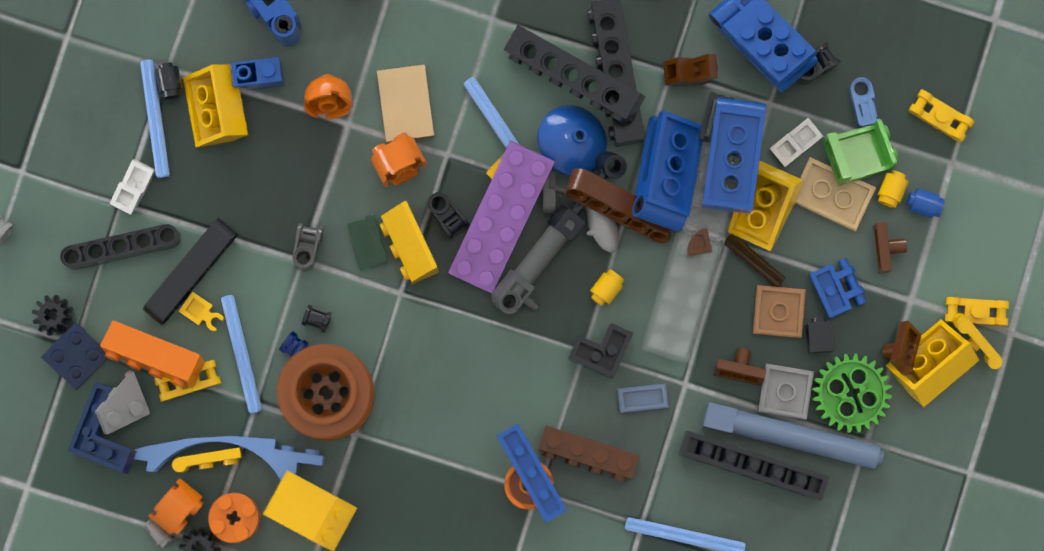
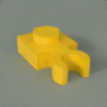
M193 291L178 311L199 326L203 321H206L207 327L214 332H217L218 329L212 325V320L215 318H219L223 322L225 320L221 314L211 313L213 305Z

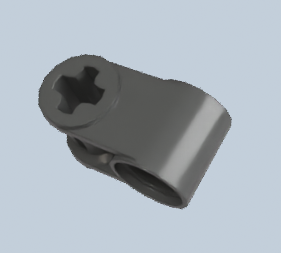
M299 222L292 255L293 262L299 270L309 271L314 268L322 242L324 227L313 228L304 226L303 223ZM303 253L311 256L310 261L305 265L298 263V258Z

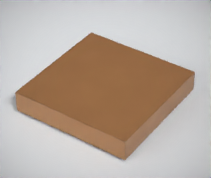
M757 285L753 334L802 338L806 289Z

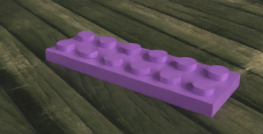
M510 140L448 271L449 274L490 293L493 292L553 167L554 160Z

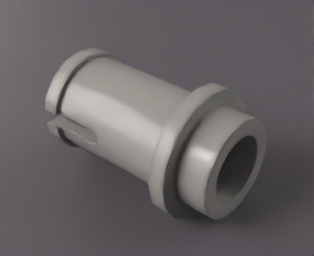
M149 519L142 527L157 542L156 546H160L162 549L168 546L174 539L152 519Z

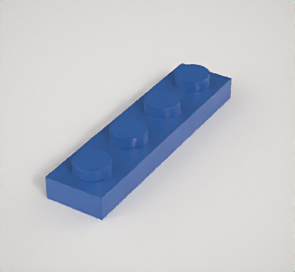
M517 423L496 435L545 523L567 511L519 424Z

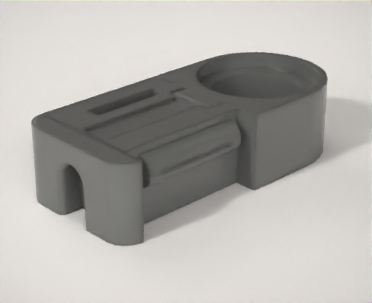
M551 169L543 185V214L555 213L556 171L554 169Z

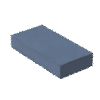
M666 383L617 389L620 413L669 408Z

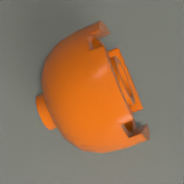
M325 74L314 79L305 90L304 110L312 117L318 118L319 114L326 115V119H336L347 115L350 112V107H353L350 88L345 81L333 75Z

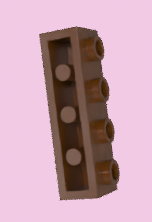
M545 426L538 450L542 451L541 456L553 460L556 459V456L566 459V464L579 467L581 463L589 466L588 471L600 475L603 474V471L613 474V479L626 482L627 478L633 479L640 455L549 426Z

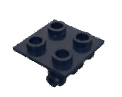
M76 322L41 356L74 389H77L107 359L100 344Z

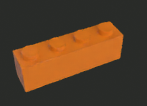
M112 320L100 345L105 352V357L115 362L121 359L127 362L126 365L140 371L143 368L148 370V373L155 378L162 379L166 377L171 379L170 382L180 388H184L185 385L193 388L205 363L200 354Z

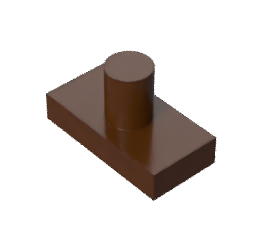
M886 222L876 223L873 225L878 272L879 274L889 273L892 271L890 254L906 253L905 238L888 240Z
M909 321L900 322L895 343L885 344L882 348L884 357L890 359V363L903 376L912 374L922 335Z
M738 348L734 362L718 359L713 375L761 386L765 379L766 369L749 366L751 351L745 348Z

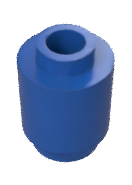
M919 188L915 192L911 191L907 199V205L910 206L911 212L931 218L933 216L940 217L945 203V199L940 198L939 194Z

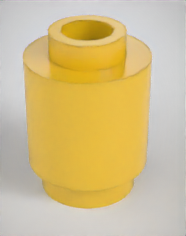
M894 170L892 173H886L878 192V202L885 206L896 208L897 204L901 203L909 183L905 179L906 175Z
M611 269L606 273L603 272L590 290L593 294L591 299L601 306L604 303L610 305L623 288L622 284L625 280Z

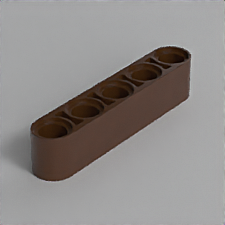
M577 168L572 170L566 189V195L570 199L652 241L667 243L670 240L672 230L633 216L632 208L637 198L634 194L585 169Z

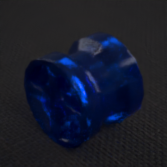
M292 331L281 344L279 351L289 354L291 359L296 353L307 348L309 342L299 339L298 334Z

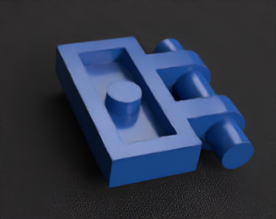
M847 258L838 261L841 271L836 272L833 265L830 264L809 274L828 318L852 309L848 299L853 297L858 306L866 303L863 295L865 291L862 286H859L854 275L855 269L853 266H850ZM845 277L850 291H844L839 279Z

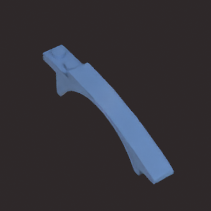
M239 436L188 438L135 449L137 452L134 457L135 460L148 461L146 471L158 472L172 457L190 447L214 442L231 443L245 447L263 458L276 472L280 480H282L286 470L298 476L299 463L324 466L325 456H320L319 450L305 449V453L295 452L296 447L281 445V449L277 450L278 440Z

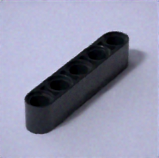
M220 218L216 219L147 301L143 311L160 325L165 324L233 243L238 233Z
M158 225L67 246L61 251L60 260L70 269H83L177 247L181 241V234L173 225ZM172 230L174 232V239L170 242H164V233ZM143 236H149L150 244L145 248H141L139 240ZM120 241H125L126 250L122 253H117L115 250L116 244ZM97 246H101L103 250L102 255L99 258H93L92 250ZM77 252L79 255L78 261L69 264V254Z

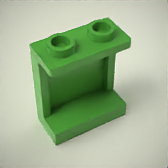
M881 119L876 120L873 125L837 135L836 132L829 133L823 139L822 143L838 186L891 171L897 165V151L894 147L892 148L889 141V129L886 125H883Z

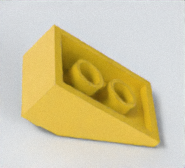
M759 161L753 210L751 214L734 212L727 232L771 251L796 202L804 180Z
M286 470L263 514L311 541L334 551L357 507Z

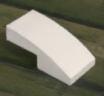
M807 118L774 144L770 150L786 167L824 136L813 122Z
M135 159L132 160L123 181L119 182L110 204L132 215L148 188L155 169Z

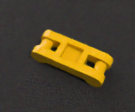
M921 89L917 95L918 100L910 106L908 111L952 139L962 143L966 137L967 129L971 128L975 121ZM926 104L932 107L929 113L923 109ZM953 120L960 123L957 129L950 126Z
M946 297L948 314H945V322L953 323V317L958 312V306H963V314L972 324L1008 326L1006 309H1009V301ZM990 308L997 309L996 317H989Z
M956 314L953 317L954 326L961 333L969 334L970 338L967 341L976 351L979 349L983 351V359L990 368H1000L1003 360L964 314Z
M215 360L204 363L201 372L205 371L208 379L201 381L198 376L193 388L186 385L184 388L176 386L175 390L170 391L168 383L171 379L166 377L162 379L154 378L155 385L159 386L160 401H169L221 384L220 376H217L215 371L217 367Z

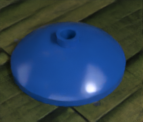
M565 105L549 112L540 123L537 135L539 151L541 155L555 161L552 169L566 176H570L572 170L577 168L585 169L589 172L596 169L598 155L607 150V138L602 124L595 115L582 107ZM576 133L580 134L581 140L577 139Z

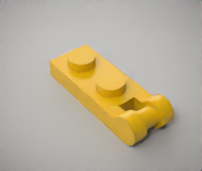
M234 448L178 457L173 460L172 467L176 472L184 473L191 466L199 465V470L213 468V463L222 461L224 466L238 464V459L244 458L242 448Z

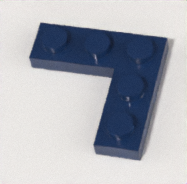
M95 382L68 451L128 474L137 451L101 437L103 430L95 411L102 402L107 400L108 394L113 388Z

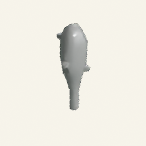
M585 206L584 210L589 229L587 235L593 236L599 247L611 253L617 251L619 233L616 222Z

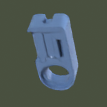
M863 77L855 79L850 85L849 92L857 126L863 128L867 125H873L876 120L880 119H876L878 116L873 100L875 95L872 83ZM857 83H864L867 86L868 91L866 95L860 96L856 94L854 87Z

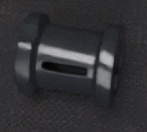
M308 305L303 316L302 325L319 328L321 332L325 333L330 323L332 312L328 311L325 313L313 309L312 305Z

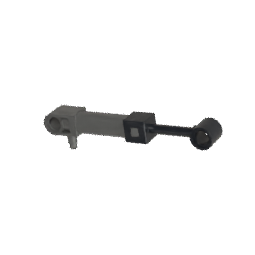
M611 151L602 152L596 159V168L599 171L597 176L605 180L607 178L617 179L622 177L627 170L626 160ZM614 160L613 168L608 170L609 162ZM576 202L571 209L563 204L558 207L547 222L548 228L514 271L510 269L499 285L493 290L491 300L495 307L506 314L517 312L522 304H525L534 311L538 309L539 305L529 296L535 289L533 284L566 241H572L585 225L586 221L578 216L585 207L584 205ZM510 295L509 302L503 304L504 297Z

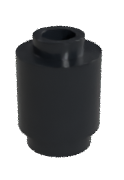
M172 62L158 65L159 69H156L154 72L159 94H162V98L173 99L182 96L181 90H183L178 66H173Z

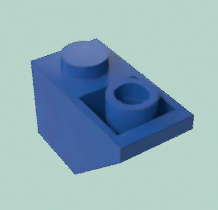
M279 57L231 63L234 88L265 89L284 86L282 62Z

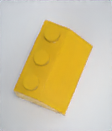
M212 64L183 77L196 148L231 142L248 135L240 89L233 87L231 65Z
M407 201L400 203L381 216L383 222L379 225L384 236L390 235L393 244L389 247L395 259L400 257L404 265L400 267L405 281L410 279L412 284H415L439 273L438 267Z
M940 319L921 335L912 374L903 376L890 362L886 367L908 394L925 407L974 366L979 359L971 344Z

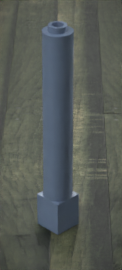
M711 402L707 403L702 423L704 428L735 434L875 469L877 465L881 466L884 457V451H880L881 446L740 411Z

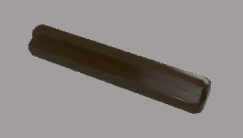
M729 234L724 240L726 247L775 287H780L785 281L784 275L734 234Z

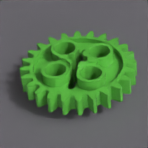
M856 353L853 354L851 360H849L847 354H844L842 362L838 357H834L835 365L826 362L825 366L828 370L820 369L818 371L822 379H814L819 384V387L812 388L813 392L818 393V396L813 398L812 401L820 403L815 408V411H824L820 418L829 417L828 426L837 423V431L846 426L847 433L851 432L852 427L855 428L857 433L861 432V425L866 430H869L870 421L875 425L879 424L876 416H886L882 408H890V405L885 403V399L892 398L891 395L886 394V390L892 388V386L884 384V381L889 376L881 377L880 375L884 368L875 369V360L867 364V356H863L858 361ZM856 370L863 374L864 379L861 384H857L852 380V373ZM842 373L846 375L850 389H856L857 391L854 397L862 409L861 414L857 411L853 397L848 398L846 395L849 392V388L841 376ZM832 381H838L841 384L842 388L839 394L831 392L830 383ZM865 393L872 394L874 398V403L871 406H866L862 401ZM848 403L851 406L852 413L849 416L842 415L840 412L841 404Z

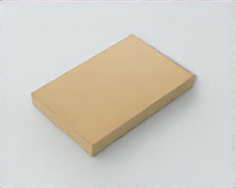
M425 64L377 71L386 143L394 141V138L401 133H407L408 136L414 139L434 137Z
M809 157L800 176V179L804 181L795 204L856 232L876 187L861 180L838 186L831 166Z

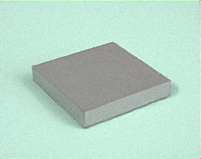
M766 363L764 367L766 374L761 386L758 412L807 420L814 371Z

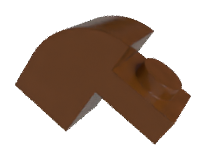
M706 54L696 58L677 57L663 62L665 86L709 84L710 80L718 78L716 54Z

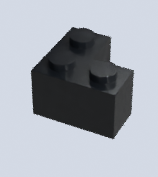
M610 323L601 345L578 335L568 360L613 379L633 332Z

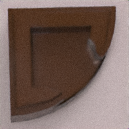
M707 228L701 229L691 238L687 247V257L712 253Z

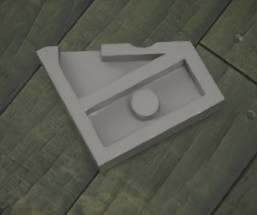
M132 370L125 373L126 377L117 388H113L108 394L107 400L102 402L95 411L103 433L106 435L150 414L135 373Z

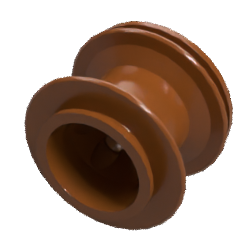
M319 344L304 348L287 361L278 379L277 401L286 421L300 433L318 440H338L354 433L365 423L374 403V384L366 366L353 353L336 345ZM333 372L339 373V381L332 382L330 375ZM319 373L322 375L320 383L313 382L312 377L314 374ZM325 387L334 392L329 400L321 396V391ZM341 388H349L347 397L340 395ZM306 390H313L314 396L312 399L304 397ZM340 403L342 406L341 410L334 413L332 405ZM317 404H322L324 407L321 414L314 412V407Z

